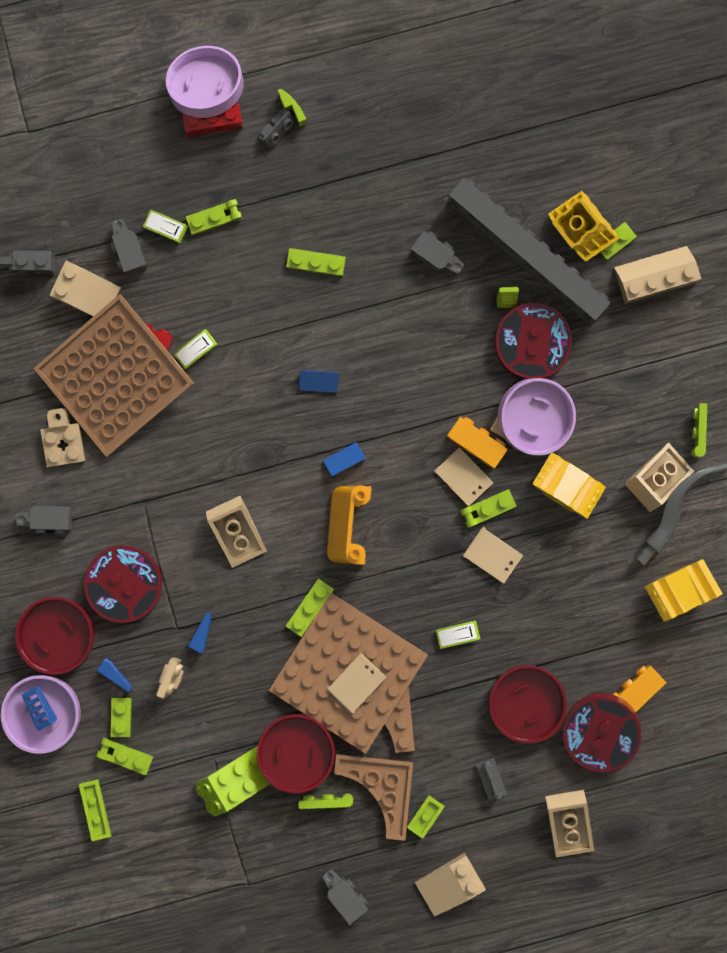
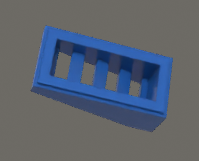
M211 613L205 614L189 644L190 648L200 653H203L205 650L212 619Z
M105 658L98 668V672L126 692H131L133 689L132 685L109 658Z
M39 685L22 694L28 712L38 731L52 725L58 719ZM36 694L37 698L31 700L30 697ZM40 702V705L34 706L35 703ZM43 709L44 712L39 714L38 711Z

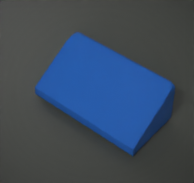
M300 370L299 391L337 393L338 372Z
M356 442L323 460L331 476L334 477L366 458Z

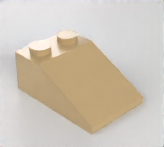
M65 261L50 296L94 317L117 297L121 287L73 263Z
M667 443L627 480L625 485L651 512L660 507L669 498L674 489L689 477L694 470Z
M241 496L206 511L207 521L232 568L267 552Z
M584 790L545 796L556 857L594 851Z
M465 853L415 882L434 917L472 899L486 890Z

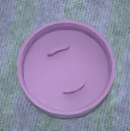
M200 46L185 51L172 62L166 75V87L173 105L182 113L197 118L213 117L230 109L240 98L244 86L242 71L237 59L227 50L216 46Z
M543 378L522 380L514 384L505 393L499 405L498 425L501 434L510 446L522 453L531 455L552 453L560 449L569 440L575 427L576 410L573 400L561 385L552 380Z
M35 675L19 681L9 690L1 708L2 726L10 741L20 749L36 754L52 752L68 743L76 733L81 718L80 703L73 689L63 680L50 675ZM38 685L58 718L52 725L40 731L36 729L22 698L23 693ZM35 694L31 696L30 699L33 700L37 698V695ZM40 702L35 703L34 706L40 705ZM43 709L38 711L39 714L44 712Z

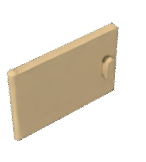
M461 447L434 470L468 507L493 484L489 477L465 454Z
M482 527L463 554V557L504 584L523 555Z
M361 653L327 690L350 713L354 714L357 708L386 679V676Z

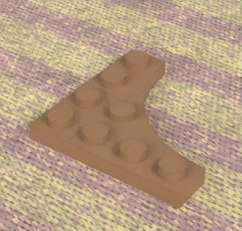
M409 687L385 723L393 739L395 753L415 751Z
M336 754L334 774L349 777L361 783L378 801L386 823V839L405 840L413 762Z

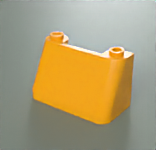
M339 486L334 489L331 501L327 556L332 562L365 565V550L361 545L351 544L354 507H360V505L368 503L371 496V486Z

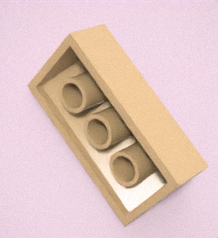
M687 246L614 267L625 304L688 286L701 280L696 260Z

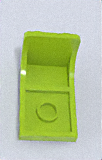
M257 747L195 783L196 792L204 799L207 811L213 816L229 811L270 784L260 771L257 761Z

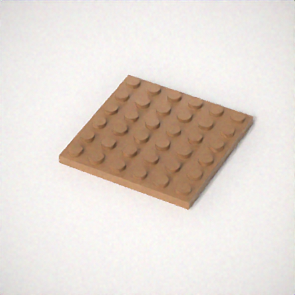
M121 294L115 297L33 368L106 457L110 456L194 384Z
M330 593L269 691L302 713L319 721L324 727L366 754L425 662L428 654ZM362 653L386 676V679L352 714L327 688Z

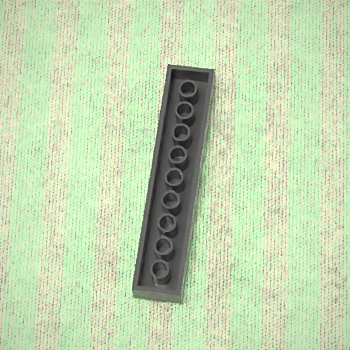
M463 178L449 194L447 203L591 326L610 304L608 296L601 291L598 293L593 288L594 285L587 279L583 280L579 276L580 273L571 266L569 268L560 255H554L549 251L550 247L542 241L540 243L535 239L536 235L531 230H525L520 226L521 222L514 216L511 218L507 215V211L503 206L494 204L489 194L484 191L482 193L477 189L478 186L471 179L466 180Z

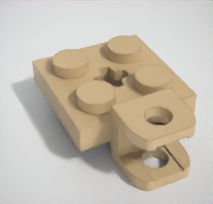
M66 408L48 411L47 420L49 428L40 429L47 467L86 461L79 423L70 424L69 413ZM56 414L61 416L60 420L56 419ZM60 440H64L65 443H68V446L65 447V450H62V448L58 447V444H60L61 442Z
M174 657L170 659L169 664H165L159 680L161 684L156 696L165 698L168 695L170 696V694L172 695L174 689H178L185 672L182 670L183 665L180 664L182 660Z

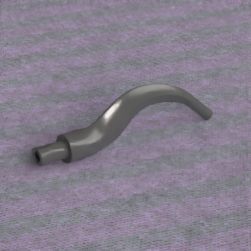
M727 463L699 470L683 480L674 489L665 505L659 527L645 540L647 545L635 557L641 565L645 566L655 553L660 554L671 539L680 519L681 506L686 493L707 475L727 471Z

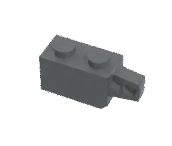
M123 219L113 221L114 235L112 236L113 242H110L113 252L118 254L119 260H116L119 270H123L128 275L146 269L147 265L135 232L127 229Z
M423 231L412 246L410 253L438 272L446 269L458 275L464 264L455 256L454 248L446 242L441 243L438 241V237L434 233Z
M13 251L9 257H0V266H8L10 271L16 273L54 274L55 255L52 251Z
M34 506L30 509V512L17 513L16 525L35 529V533H47V530H54L55 534H66V530H71L72 507Z
M332 869L322 876L329 888L328 899L349 925L368 911V901L362 894L358 895L355 892L356 886L350 879L341 878Z

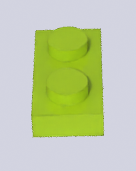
M626 222L614 230L618 234L619 239L599 252L606 261L637 237Z
M112 698L111 737H131L132 698Z
M428 795L407 828L423 839L445 806Z

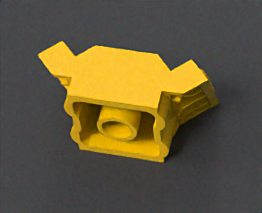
M583 191L549 213L553 225L570 247L585 262L619 239L618 234L611 228L610 224L603 218L596 206Z
M553 453L550 454L533 482V485L541 490L543 495L570 512H575L587 519L606 488L602 483L594 480L582 470Z
M703 559L680 568L645 586L664 622L722 595L719 586Z

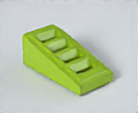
M499 288L497 292V308H515L519 288Z

